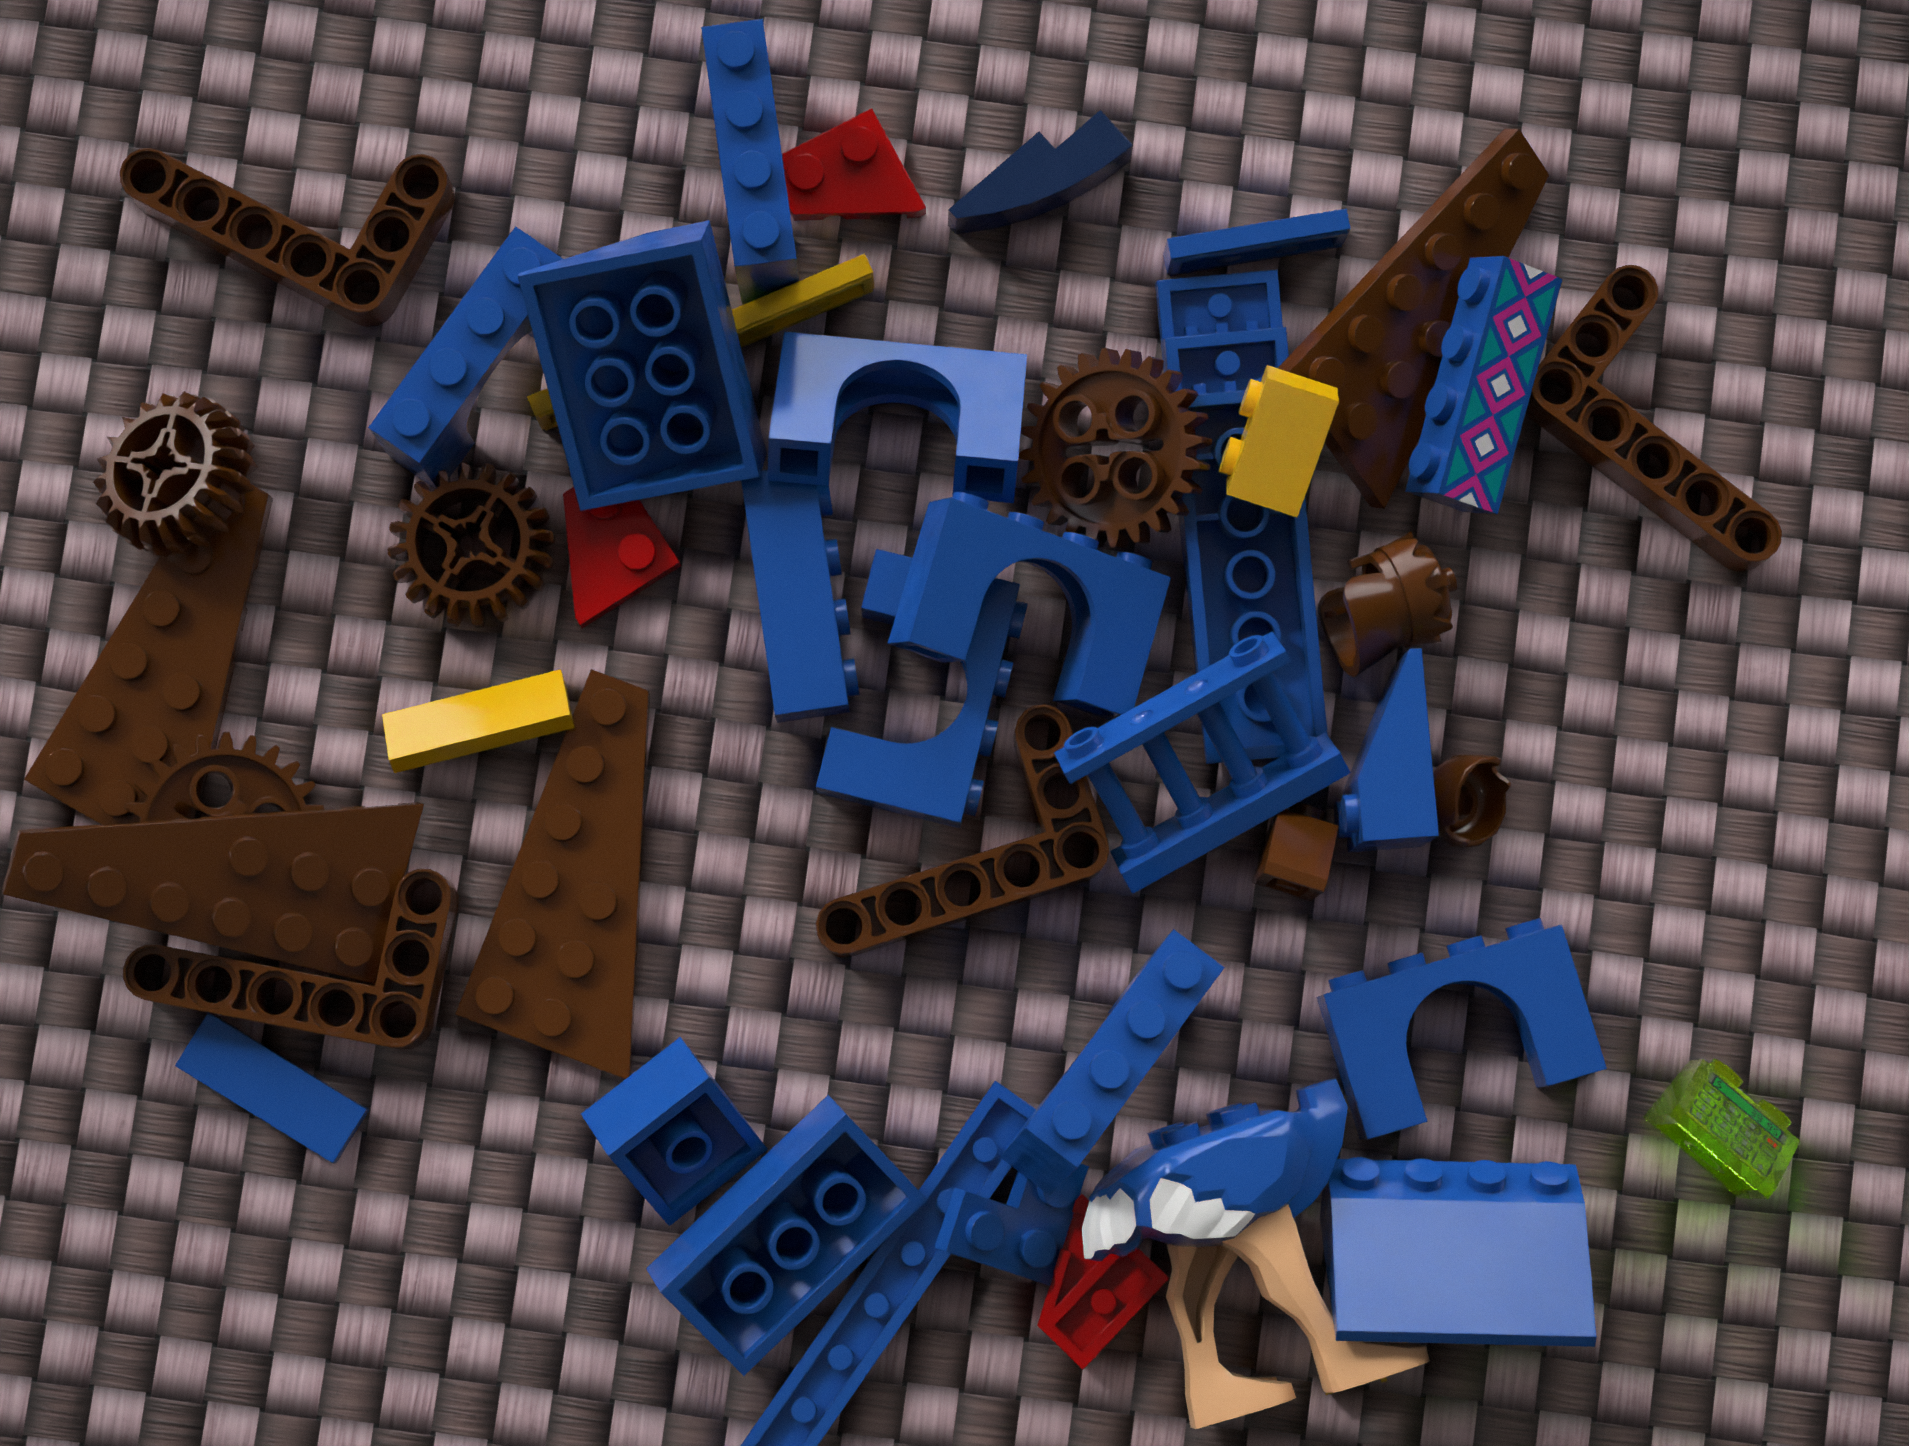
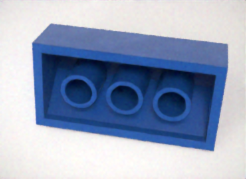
M827 1095L656 1258L646 1270L664 1297L745 1376L927 1199L844 1110Z

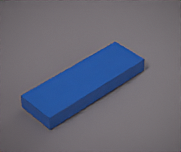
M1347 208L1167 238L1163 252L1166 273L1172 276L1342 247L1351 229Z
M213 1013L206 1015L175 1064L180 1070L331 1163H337L369 1112V1109Z

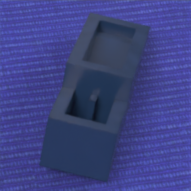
M1101 110L1056 149L1039 131L948 209V226L955 234L991 230L1029 220L1061 207L1099 186L1128 164L1133 145Z

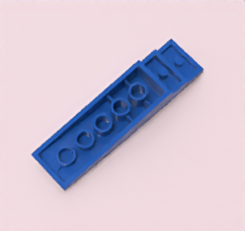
M1278 269L1157 280L1155 288L1162 360H1164L1163 371L1174 370L1183 374L1181 383L1176 391L1181 389L1197 391L1198 396L1188 407V410L1191 412L1207 413L1208 419L1196 427L1195 432L1197 436L1212 439V444L1198 449L1196 458L1211 465L1210 470L1202 472L1193 471L1191 477L1202 488V494L1184 493L1181 499L1186 504L1190 513L1187 516L1178 515L1195 673L1228 656L1230 649L1239 641L1254 635L1264 636L1272 631L1291 659V662L1278 668L1274 673L1308 736L1317 737L1324 732L1327 733L1306 500L1304 498L1298 517L1226 495L1228 475L1219 472L1220 463L1229 438L1233 437L1241 440L1248 417L1239 415V410L1250 379L1261 382L1266 365L1278 368L1289 356L1286 327H1283ZM1252 683L1219 701L1250 760L1283 756L1286 746ZM1201 723L1206 764L1222 763L1220 755Z

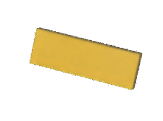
M561 669L382 714L388 759L394 773L574 728L567 687Z

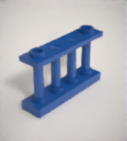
M1272 631L1264 636L1254 635L1239 641L1230 649L1229 655L1099 728L1087 727L1077 731L1065 741L1063 748L1054 752L1070 784L1088 775L1122 835L1121 845L1110 852L1132 894L1351 773L1341 753L1326 732L1317 737L1308 736L1274 673L1278 668L1291 662V659ZM1251 683L1286 746L1283 756L1263 767L1253 766L1219 701ZM1196 714L1232 777L1229 786L1207 798L1199 797L1164 733ZM1140 745H1143L1178 808L1175 816L1153 828L1144 826L1109 763Z

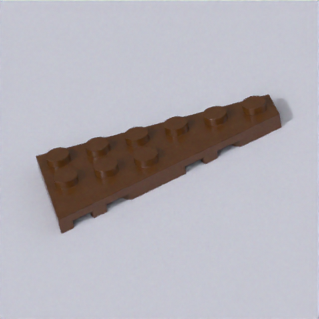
M1504 129L1278 367V369L1338 388L1339 403L1324 443L1370 507L1385 509L1420 438L1426 417V399L1430 390L1435 385L1442 359V341L1446 332L1451 327L1459 298L1458 283L1463 272L1467 269L1469 258L1493 256L1509 258L1549 177L1547 170L1520 129Z
M252 485L255 489L254 491L241 495L239 502L245 513L232 512L226 520L229 533L213 531L211 533L210 548L198 546L194 543L189 556L172 552L167 558L162 555L159 557L25 776V781L101 825L139 823V817L129 813L124 807L126 803H144L146 796L138 790L134 783L137 779L156 783L159 778L150 764L154 759L160 760L169 767H172L176 763L171 747L178 743L189 756L196 754V736L201 734L208 741L211 750L216 749L235 667L233 660L240 631H243L248 611L246 608L254 570H257L273 502V498L268 493ZM207 774L203 775L196 785V794L201 803L204 802L205 798L202 795ZM184 802L176 803L175 810L177 813L188 819H200L201 813Z
M591 669L572 716L574 728L566 731L455 1015L626 1079L631 1075L632 1070L631 1050L635 1009L634 989L638 949L642 866L641 847L644 827L645 767L647 766L650 693L646 689Z
M412 802L372 807L355 806L315 811L297 810L200 817V819L156 820L131 824L18 830L1 892L3 895L375 984L395 890L399 881L405 876L424 804Z

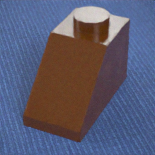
M1296 803L1289 810L1285 809L1274 815L1270 821L1252 883L1300 899L1312 901L1325 891L1339 826L1325 822L1327 812L1303 803Z

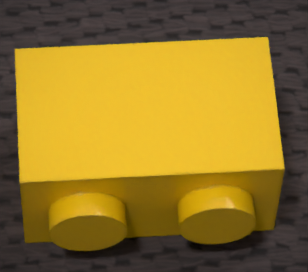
M1266 365L1261 382L1250 379L1239 410V415L1248 417L1241 440L1233 437L1229 438L1219 467L1220 473L1228 475L1226 495L1298 517L1339 403L1338 388Z

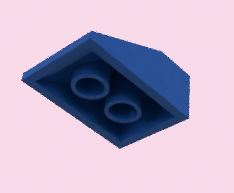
M1422 648L1409 649L1392 667L1343 789L1342 799L1334 803L1335 825L1339 826L1337 838H1347L1348 852L1418 848L1439 836Z

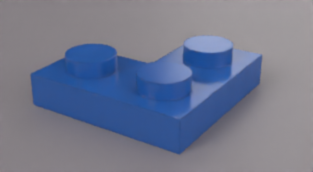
M1080 1164L1051 1195L1017 1171L1007 1204L954 1187L934 1248L1050 1286L1059 1252L1063 1248L1074 1214L1072 1212L1074 1203L1080 1196L1089 1166Z

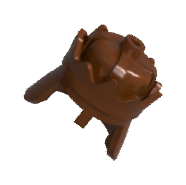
M1412 531L1385 546L1376 548L1372 553L1348 560L1347 563L1350 570L1362 566V575L1352 577L1346 582L1345 587L1328 591L1321 597L1318 603V615L1332 652L1342 669L1351 677H1356L1396 648L1402 646L1409 648L1419 644L1442 642L1440 634L1453 628L1450 622L1452 608L1449 593L1457 590L1455 575L1450 567L1441 569L1431 549L1425 545H1418V540L1412 539Z

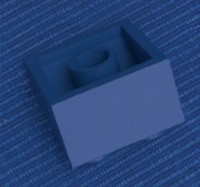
M681 1037L581 1113L610 1159L668 1226L672 1225L768 1150L716 1080Z

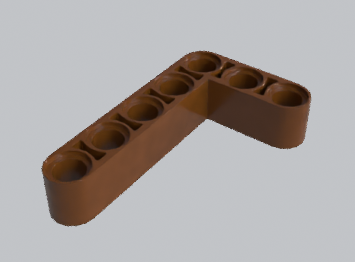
M152 148L138 149L127 156L119 172L120 183L125 192L145 214L346 319L366 327L378 326L388 321L393 315L451 212L455 201L454 188L442 164L429 155H411L403 159L395 168L352 247L348 249L162 151ZM156 172L166 174L165 183L160 190L149 194L141 193L142 182L148 175ZM431 178L439 182L437 191L427 199L418 200L409 195L411 187L421 179ZM212 199L219 201L218 212L213 218L207 221L193 220L195 208L201 202ZM259 227L273 229L272 238L266 246L260 249L246 248L247 237L253 230ZM393 230H403L409 233L408 242L402 249L396 252L381 250L382 239L387 233ZM314 254L326 256L325 267L319 274L312 277L299 275L300 264L306 257ZM364 282H375L380 285L378 296L374 301L364 305L352 303L351 297L358 285Z
M1637 265L1619 267L1606 278L1539 364L1526 414L1540 427L1724 567L1739 572L1755 569L1777 552L1781 544L1782 530L1778 520L1768 510L1597 381L1653 309L1658 299L1656 280L1648 270ZM1621 287L1632 291L1637 298L1638 309L1632 311L1620 308L1614 302L1612 289ZM1584 333L1596 337L1602 347V356L1588 357L1582 354L1576 344V335ZM1543 380L1558 382L1565 390L1566 402L1552 404L1546 401L1541 396L1539 382ZM1598 416L1607 419L1613 426L1614 440L1608 442L1596 439L1589 431L1588 418ZM1640 453H1650L1656 456L1663 468L1662 477L1653 479L1643 475L1637 465V455ZM1688 490H1698L1709 498L1711 503V513L1709 516H1699L1689 509L1686 502V492ZM1737 527H1747L1755 532L1760 542L1758 553L1745 552L1737 545L1735 539Z
M1034 705L1025 710L1018 718L1013 736L1014 748L1042 833L832 900L821 909L816 921L817 936L822 946L835 956L842 958L856 956L1062 890L1096 877L1107 862L1109 845L1087 776L1072 783L1078 793V800L1074 806L1068 809H1056L1049 805L1044 798L1043 789L1048 782L1059 778L1067 780L1054 754L1055 751L1063 748L1065 741L1073 735L1064 713L1050 705ZM1035 721L1049 722L1056 728L1059 742L1049 750H1036L1028 745L1024 730ZM1081 836L1093 842L1097 851V858L1093 865L1079 869L1067 863L1063 856L1062 848L1065 842L1072 837ZM1024 855L1035 861L1039 876L1034 884L1020 888L1013 886L1007 881L1003 867L1008 859L1013 856ZM956 874L970 875L980 886L979 898L969 906L961 907L954 905L945 895L944 887L946 882ZM905 892L912 894L918 899L922 910L915 922L910 925L901 926L889 920L885 913V908L892 896ZM847 911L854 913L862 922L861 935L850 944L841 945L832 941L827 935L826 929L831 917L838 912Z
M431 869L413 870L408 872L399 881L394 894L375 986L162 945H144L135 949L127 957L123 966V980L127 989L134 996L155 1003L395 1049H413L422 1045L429 1038L434 1026L458 910L459 895L454 884L448 878ZM427 882L437 883L442 891V901L439 908L431 914L419 915L412 905V897L415 890ZM423 943L429 952L427 968L419 975L406 976L400 967L402 951L410 944ZM164 957L171 968L170 979L162 989L152 991L144 979L146 967L152 960ZM218 969H225L232 979V989L224 1000L213 1003L205 992L206 980L212 972ZM286 980L293 990V1002L285 1012L274 1015L266 1005V993L273 983ZM347 992L355 1003L354 1015L347 1024L334 1026L328 1020L326 1006L335 994ZM399 1004H409L416 1014L415 1028L408 1036L395 1038L387 1027L388 1014Z

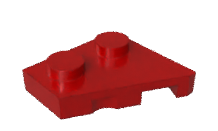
M872 108L782 154L790 214L794 221L824 220L829 216H841L846 220L870 219V215L907 214V218H919L926 214L925 204Z
M574 487L563 493L575 618L582 629L681 567L679 560L640 500L580 511Z
M1083 1194L1075 1200L1072 1210L1074 1214L1063 1248L1060 1249L1053 1272L1054 1276L1037 1324L1082 1370L1088 1366L1169 1280V1277L1139 1248L1124 1257L1109 1254L1102 1261L1084 1259L1082 1226L1089 1200Z

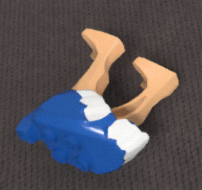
M1335 1078L1297 1089L1296 1094L1299 1108L1295 1112L1280 1110L1259 1111L1257 1102L1242 1105L1241 1102L1206 1113L1209 1125L1200 1128L1197 1122L1185 1125L1184 1122L1151 1131L1147 1133L1151 1144L1132 1151L1097 1183L1089 1197V1204L1082 1226L1084 1259L1102 1261L1109 1254L1124 1257L1137 1250L1146 1238L1167 1243L1172 1273L1166 1299L1182 1341L1185 1397L1190 1427L1193 1429H1199L1271 1408L1296 1398L1292 1383L1277 1381L1276 1377H1248L1229 1372L1218 1361L1213 1332L1214 1305L1224 1279L1238 1256L1249 1265L1262 1297L1292 1317L1308 1337L1321 1386L1325 1393L1344 1391L1430 1361L1426 1345L1408 1342L1336 1341L1333 1317L1313 1281L1294 1218L1315 1201L1328 1183L1343 1144L1348 1106Z

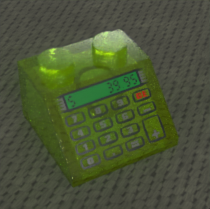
M1715 1058L1710 1063L1704 1059L1689 1061L1643 1118L1736 1197L1769 1199L1777 1189L1800 1143V1140L1787 1130L1792 1122L1783 1112L1768 1101L1761 1099L1756 1104L1738 1089L1742 1085L1743 1080L1721 1061Z

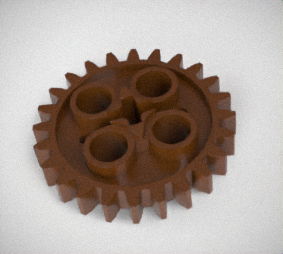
M1102 348L1099 361L1094 355L1085 353L1078 355L1079 372L1071 366L1059 365L1057 370L1062 383L1060 386L1047 382H1042L1039 385L1048 400L1045 405L1028 403L1027 409L1038 418L1036 426L1021 427V434L1033 439V447L1019 452L1018 458L1033 461L1035 469L1028 472L1021 479L1023 483L1038 484L1041 487V490L1031 501L1033 506L1047 507L1053 505L1046 519L1049 525L1061 526L1067 522L1065 532L1086 534V536L1099 542L1098 547H1103L1108 539L1112 548H1127L1129 536L1134 543H1150V527L1156 532H1170L1172 529L1167 516L1168 512L1180 516H1187L1190 513L1181 497L1184 493L1202 494V488L1191 477L1193 471L1202 472L1210 470L1211 465L1196 458L1198 449L1211 445L1212 439L1196 435L1195 428L1203 424L1208 419L1207 413L1191 412L1188 410V407L1198 396L1197 391L1190 389L1176 391L1183 377L1181 372L1167 370L1162 373L1164 360L1148 356L1142 362V354L1139 351L1125 349L1120 358L1117 350ZM1144 400L1148 405L1149 417L1145 426L1138 431L1133 420L1134 411L1137 405ZM1088 406L1092 415L1091 426L1082 435L1077 425L1078 416L1081 410ZM1158 439L1163 441V447L1158 451L1113 452L1110 456L1085 454L1071 458L1066 456L1067 448L1072 446H1110L1118 444L1119 441L1145 443ZM1147 462L1151 468L1152 478L1148 488L1141 492L1137 486L1136 476L1140 466ZM1090 466L1094 473L1095 482L1092 491L1085 496L1081 490L1080 481L1083 472Z
M223 732L219 740L218 749L212 750L203 734L196 736V754L191 756L178 743L173 745L171 748L176 764L169 767L164 762L154 759L150 764L159 779L156 783L137 779L134 785L146 796L144 803L131 802L126 803L124 807L129 813L139 817V823L156 820H188V818L176 812L175 805L177 802L186 803L205 817L253 814V811L258 806L266 804L275 806L281 812L325 810L324 805L305 804L303 797L316 786L313 781L295 785L291 780L300 766L298 761L292 762L280 769L275 765L280 747L275 745L263 756L255 754L256 736L250 735L244 742L241 750L234 749L230 732ZM207 773L222 775L230 785L231 794L229 800L220 808L207 807L197 797L196 785L198 780Z

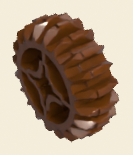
M184 391L178 398L162 393L157 406L141 402L139 417L135 420L122 417L125 427L119 437H107L112 446L110 454L97 458L102 469L106 472L93 481L98 491L102 494L96 505L107 516L105 522L110 525L112 531L125 538L127 543L138 550L143 549L167 558L172 552L189 556L194 543L198 546L210 548L211 533L215 530L229 533L226 523L228 517L232 512L245 513L239 499L241 495L255 490L250 480L246 478L247 475L258 468L253 461V457L249 455L255 445L250 441L249 436L244 433L245 428L241 425L240 420L212 399L199 398L197 395Z
M464 462L458 466L459 480L451 482L446 471L441 470L436 477L440 486L433 491H430L424 482H416L414 489L423 499L418 506L409 500L402 499L398 504L399 509L411 519L409 523L401 521L391 522L389 530L393 535L406 539V542L388 547V555L393 560L408 561L393 572L394 578L398 583L414 581L405 594L413 604L429 596L424 609L427 616L433 619L436 618L448 605L447 622L451 626L458 627L463 621L465 610H470L472 624L476 628H483L486 622L485 609L492 608L497 619L500 622H505L509 619V616L503 605L504 602L512 598L522 610L529 606V601L520 591L525 584L534 590H543L545 586L544 581L537 574L533 573L532 569L533 567L541 569L552 568L554 560L545 552L536 550L537 548L554 544L555 535L549 530L536 529L550 519L549 513L545 507H536L528 510L537 498V494L531 487L524 488L514 495L519 481L514 473L508 472L495 485L496 469L492 464H484L478 480H474L470 465ZM463 501H487L484 506L478 505L476 510L464 519L454 520L443 514L439 516L450 506ZM505 509L516 518L520 530V548L516 560L508 556L503 549L496 545V535L501 527L499 518ZM428 531L447 544V555L441 565L445 571L438 582L431 578L424 559V543ZM473 533H479V539L491 556L482 551L474 556L470 550V558H464L465 553L452 534L461 539L469 534L473 540ZM489 570L500 576L502 574L505 575L494 585L482 590L468 592L456 590L459 584L465 585L468 579L479 571Z

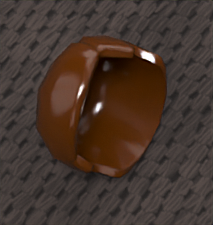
M1455 755L1440 764L1433 772L1439 837L1451 846L1459 848L1480 846L1497 834L1506 814V792L1511 787L1510 780L1501 775L1495 767L1501 763V759L1498 757Z

